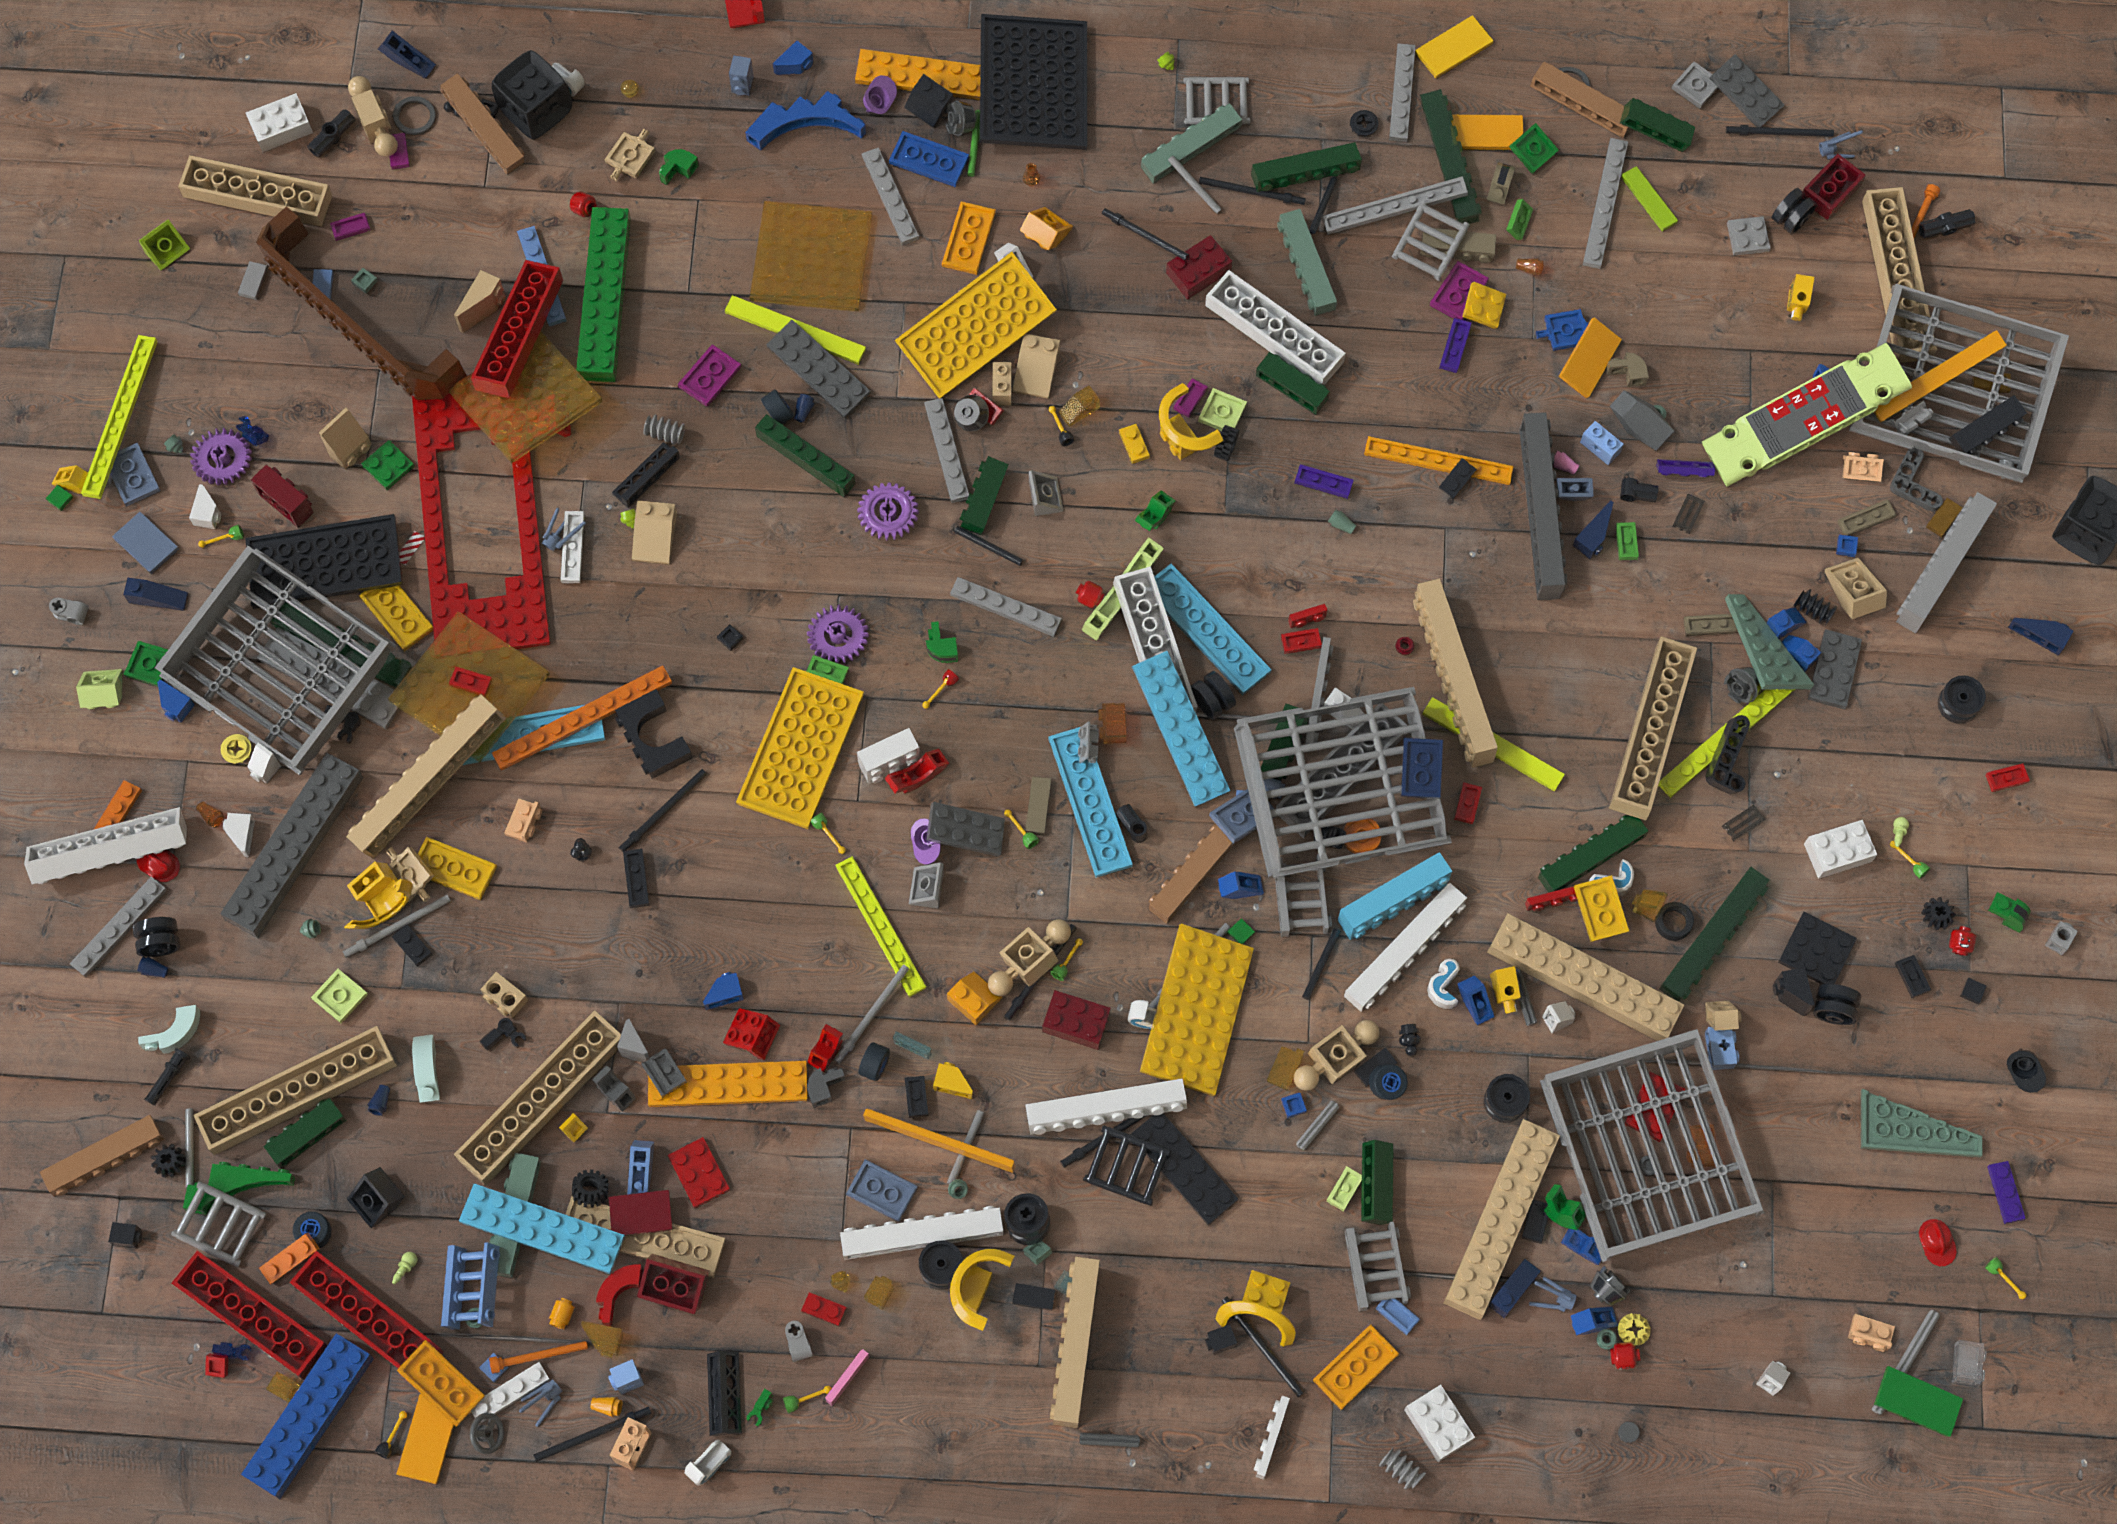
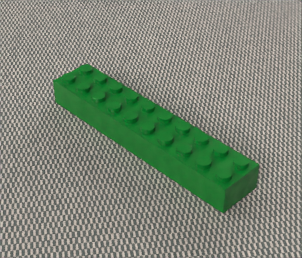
M592 207L576 368L579 381L616 382L631 225L628 208Z

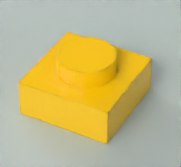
M572 1114L559 1127L573 1142L588 1129L575 1114Z

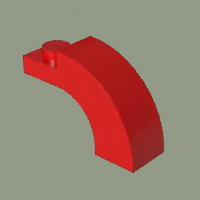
M940 749L926 752L913 765L888 774L885 780L895 794L902 791L906 794L932 780L949 765V762Z
M641 1264L628 1265L614 1271L601 1285L596 1297V1303L603 1306L599 1310V1320H602L603 1326L612 1327L614 1305L618 1296L625 1290L640 1287L643 1273Z

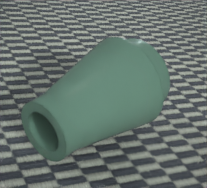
M1337 509L1328 520L1331 523L1330 526L1349 534L1356 527V524L1342 511Z

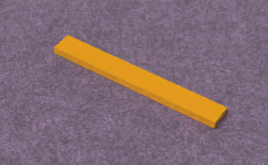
M1997 330L1910 382L1912 385L1910 390L1892 398L1886 405H1879L1874 414L1880 423L2003 349L2007 346Z
M1370 436L1367 438L1364 452L1365 456L1450 473L1461 458H1463L1477 469L1471 476L1472 478L1506 485L1511 483L1514 468L1511 465Z
M865 1109L863 1116L867 1122L1008 1172H1014L1015 1163L1012 1159L870 1109Z

